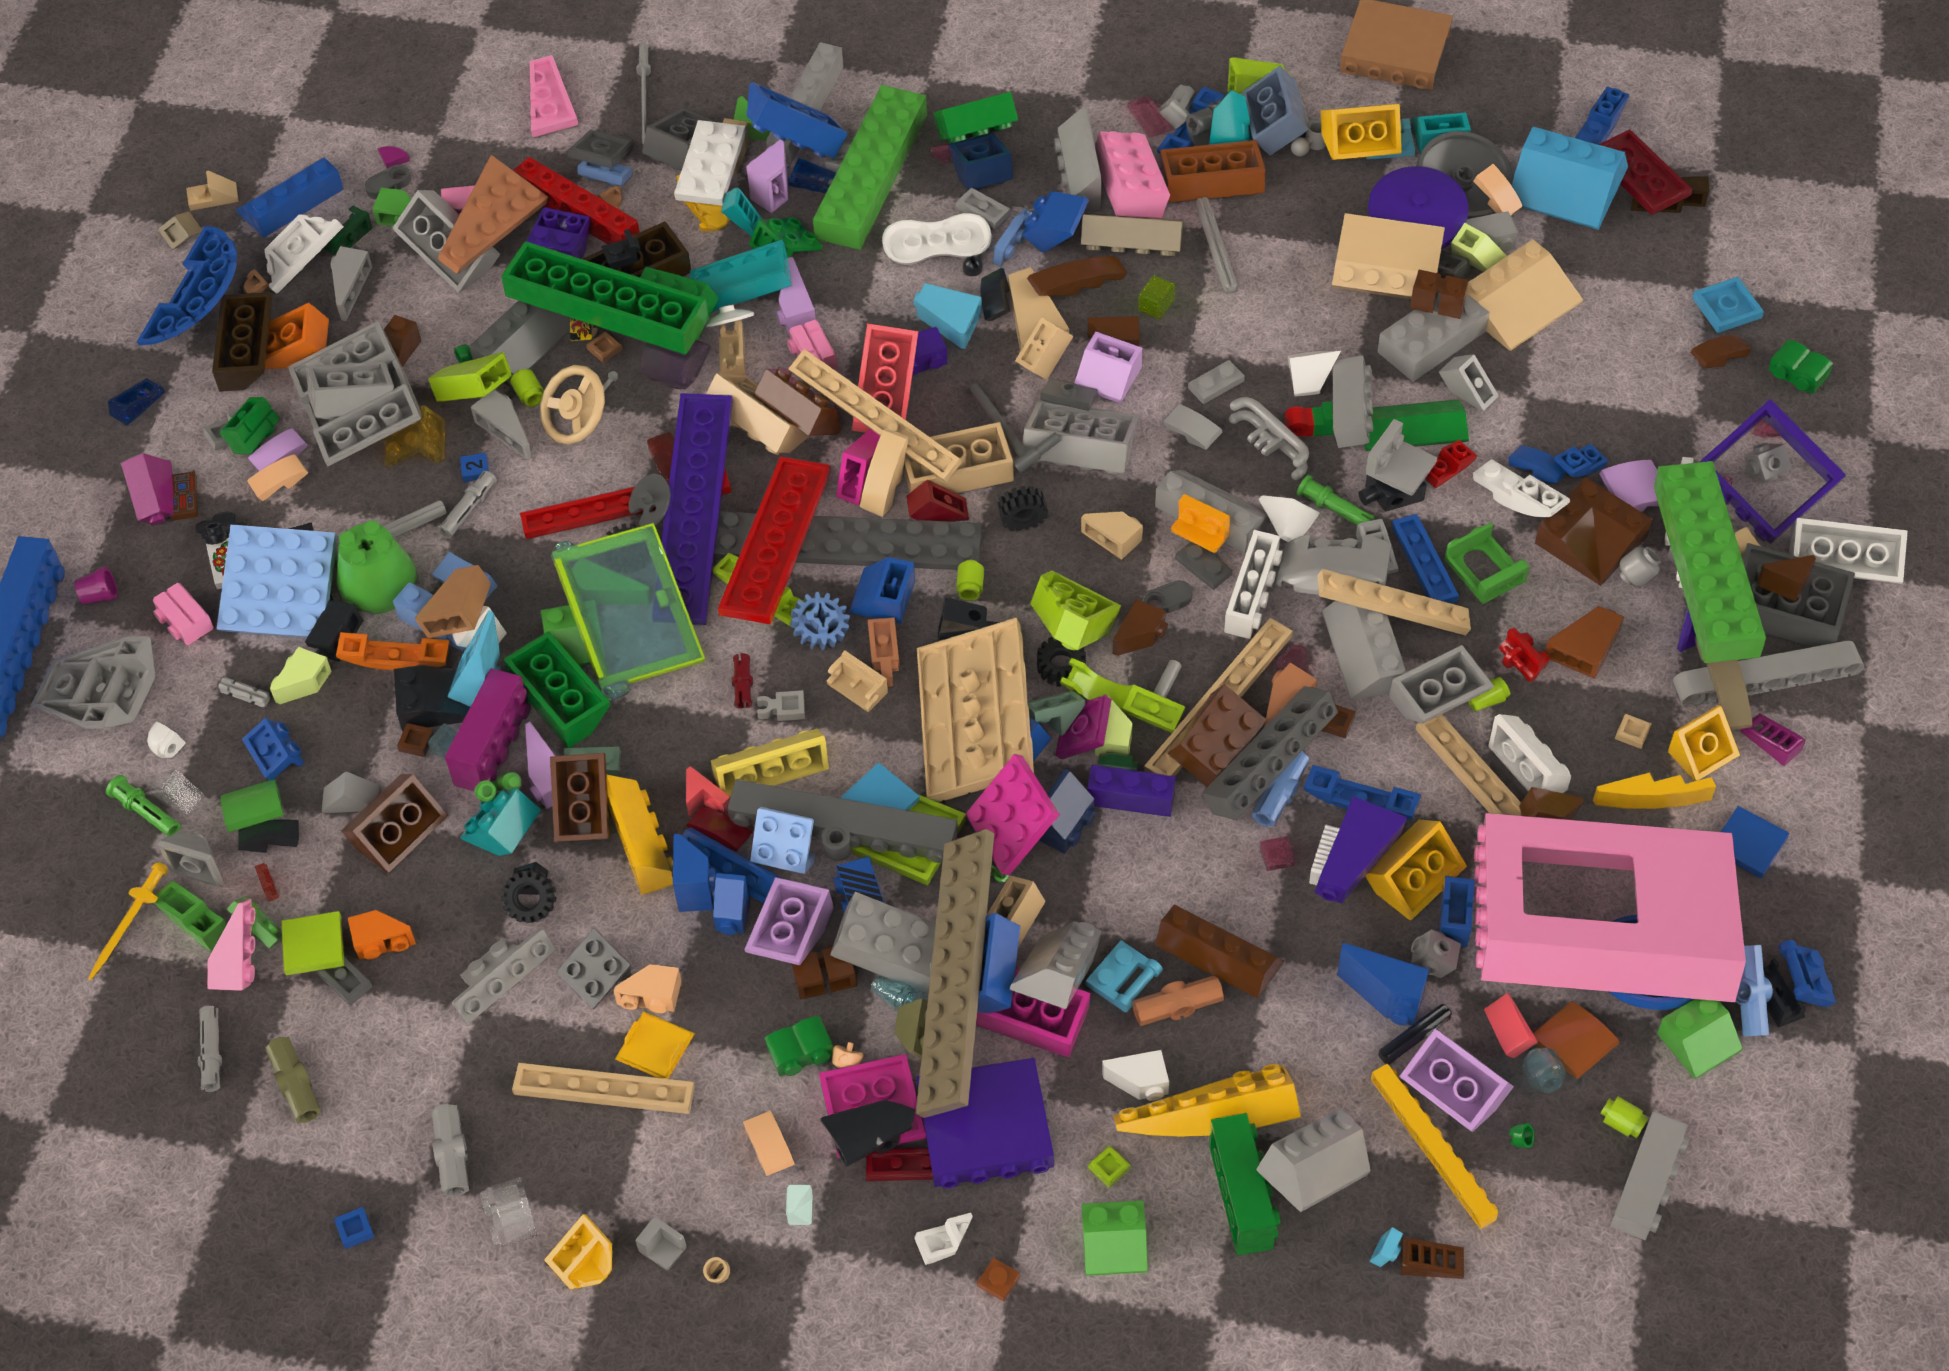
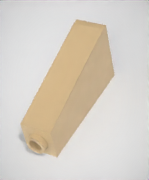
M1031 267L1008 275L1009 295L1020 352L1041 317L1069 333L1067 324L1049 296H1039L1027 280L1028 276L1034 273Z

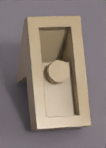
M206 171L208 184L186 188L190 211L239 202L236 182L211 171Z

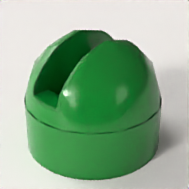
M463 344L454 348V354L459 363L472 360L470 345Z
M1529 1123L1515 1124L1508 1132V1135H1512L1509 1141L1515 1147L1530 1148L1534 1143V1130Z

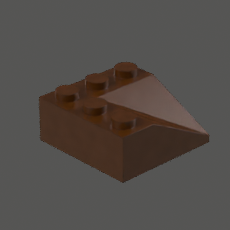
M1586 477L1567 496L1570 498V503L1553 516L1546 517L1539 525L1535 544L1601 586L1620 566V560L1647 538L1652 518Z

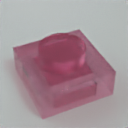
M1288 836L1260 841L1259 848L1267 871L1295 866V858Z

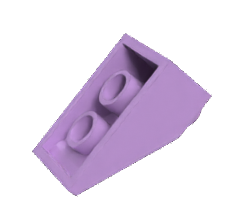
M775 877L747 942L745 952L801 965L824 933L833 912L834 906L830 891Z

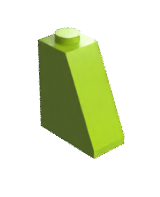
M1235 57L1230 58L1227 92L1233 90L1241 94L1242 91L1278 66H1281L1284 70L1285 67L1283 64Z
M504 352L444 367L429 377L428 380L436 401L439 402L485 397L510 378L512 373Z

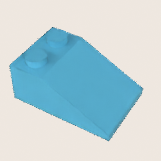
M488 610L461 656L447 696L470 707L491 668L501 669V667L497 666L500 650L493 612Z

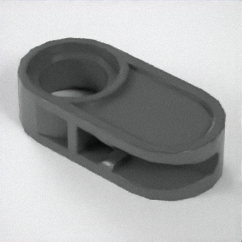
M394 165L368 178L365 182L368 196L372 199H377L381 188L400 190L406 187L411 182L409 169L405 165ZM398 174L405 175L402 179H393Z
M1173 581L1146 592L1142 597V602L1148 603L1151 600H1158L1162 603L1158 608L1165 610L1166 614L1190 604L1192 600V587L1185 581Z

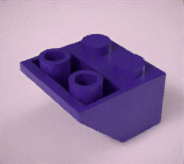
M544 207L526 242L582 259L586 251L590 217Z

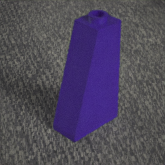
M1353 796L1319 877L1315 894L1320 895L1327 901H1336L1342 904L1401 836L1407 817Z

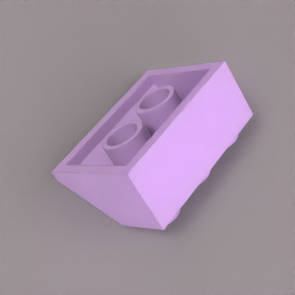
M1436 1028L1399 1076L1471 1132L1475 1131L1498 1109L1514 1087Z

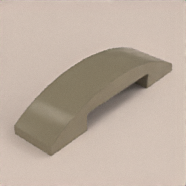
M1695 636V643H1696V646H1697V649H1698V652H1699L1701 661L1703 662V658H1702V655H1701V651H1700V648H1699V644H1698V641H1697V637ZM1738 661L1706 663L1719 701L1718 705L1722 706L1730 730L1751 728L1750 704Z

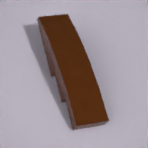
M1102 256L1052 266L1030 274L1027 280L1039 296L1077 295L1081 288H1100L1104 280H1122L1126 276L1127 271L1116 256Z

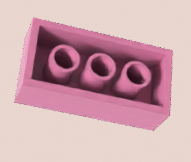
M1099 131L1095 150L1101 179L1115 215L1162 218L1170 193L1145 134Z

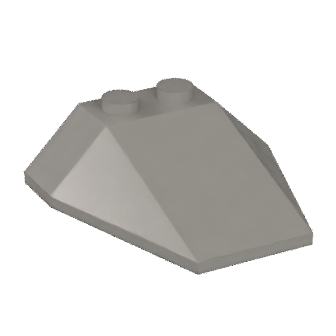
M148 636L124 637L53 660L31 705L86 729L110 728L134 722L155 679L151 639Z

